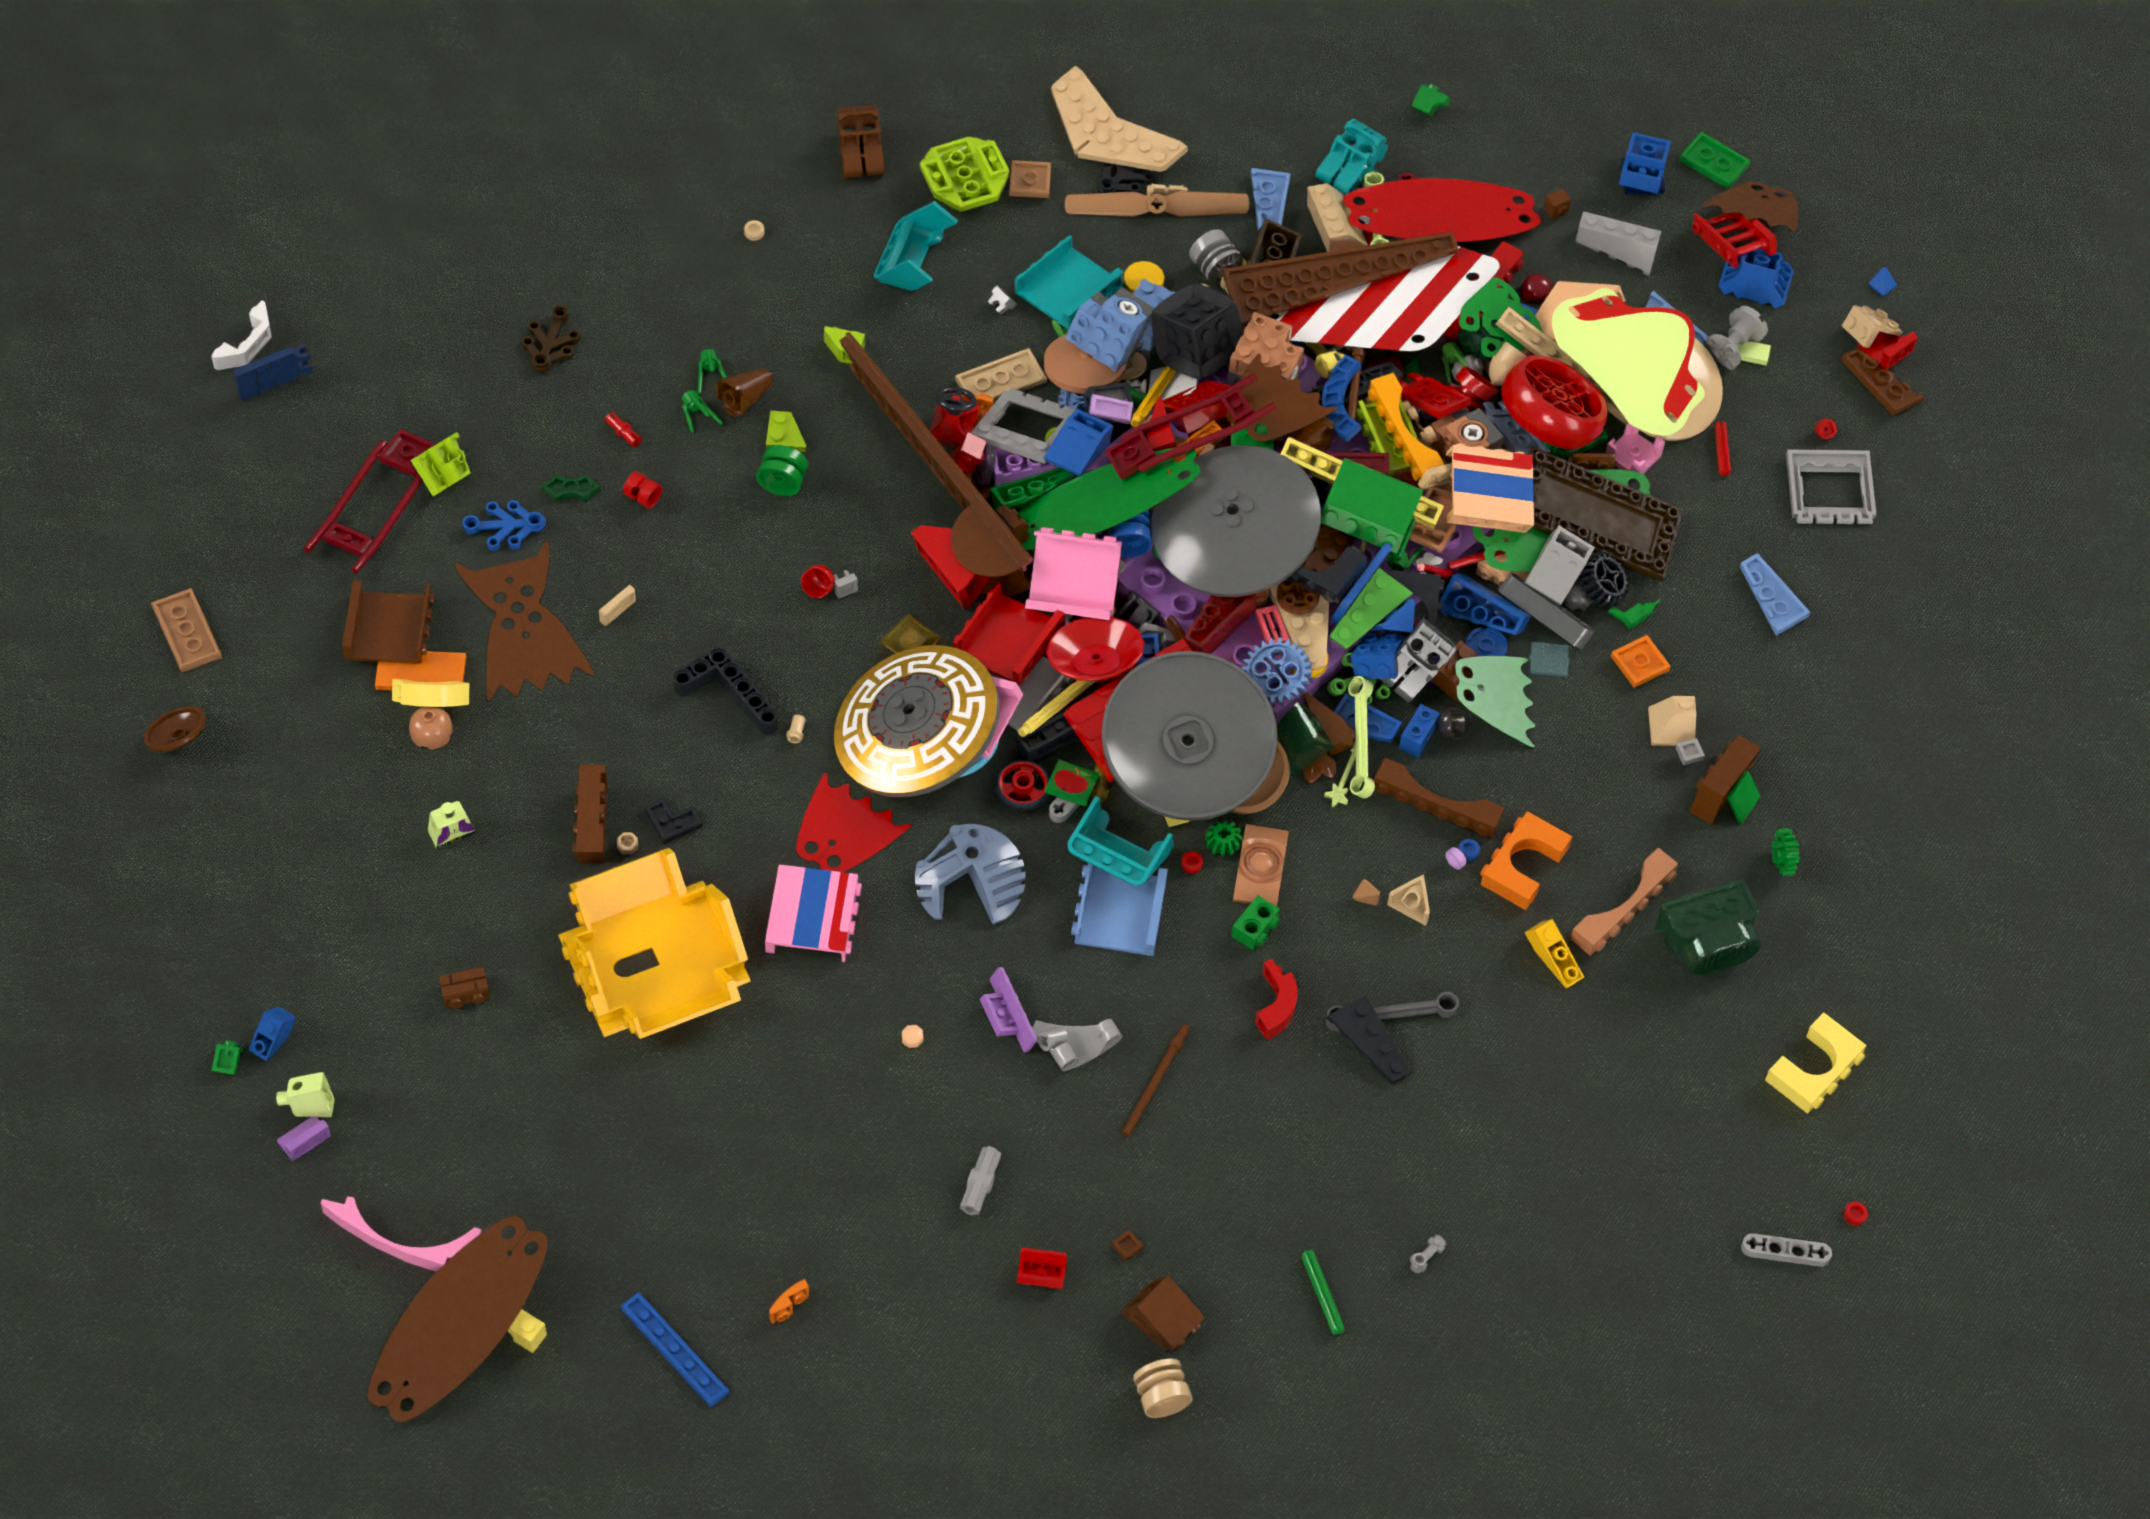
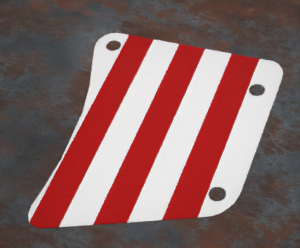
M1360 216L1358 220H1363L1365 224L1371 222L1367 216ZM1361 229L1367 244L1371 245L1373 232ZM1385 235V239L1389 242L1405 240ZM1458 246L1456 254L1285 311L1276 320L1292 326L1290 341L1399 351L1424 349L1438 340L1459 316L1465 302L1494 276L1499 269V263L1495 258ZM1468 273H1477L1479 279L1470 281L1466 278V275ZM1414 335H1422L1425 337V340L1422 343H1414L1411 338Z

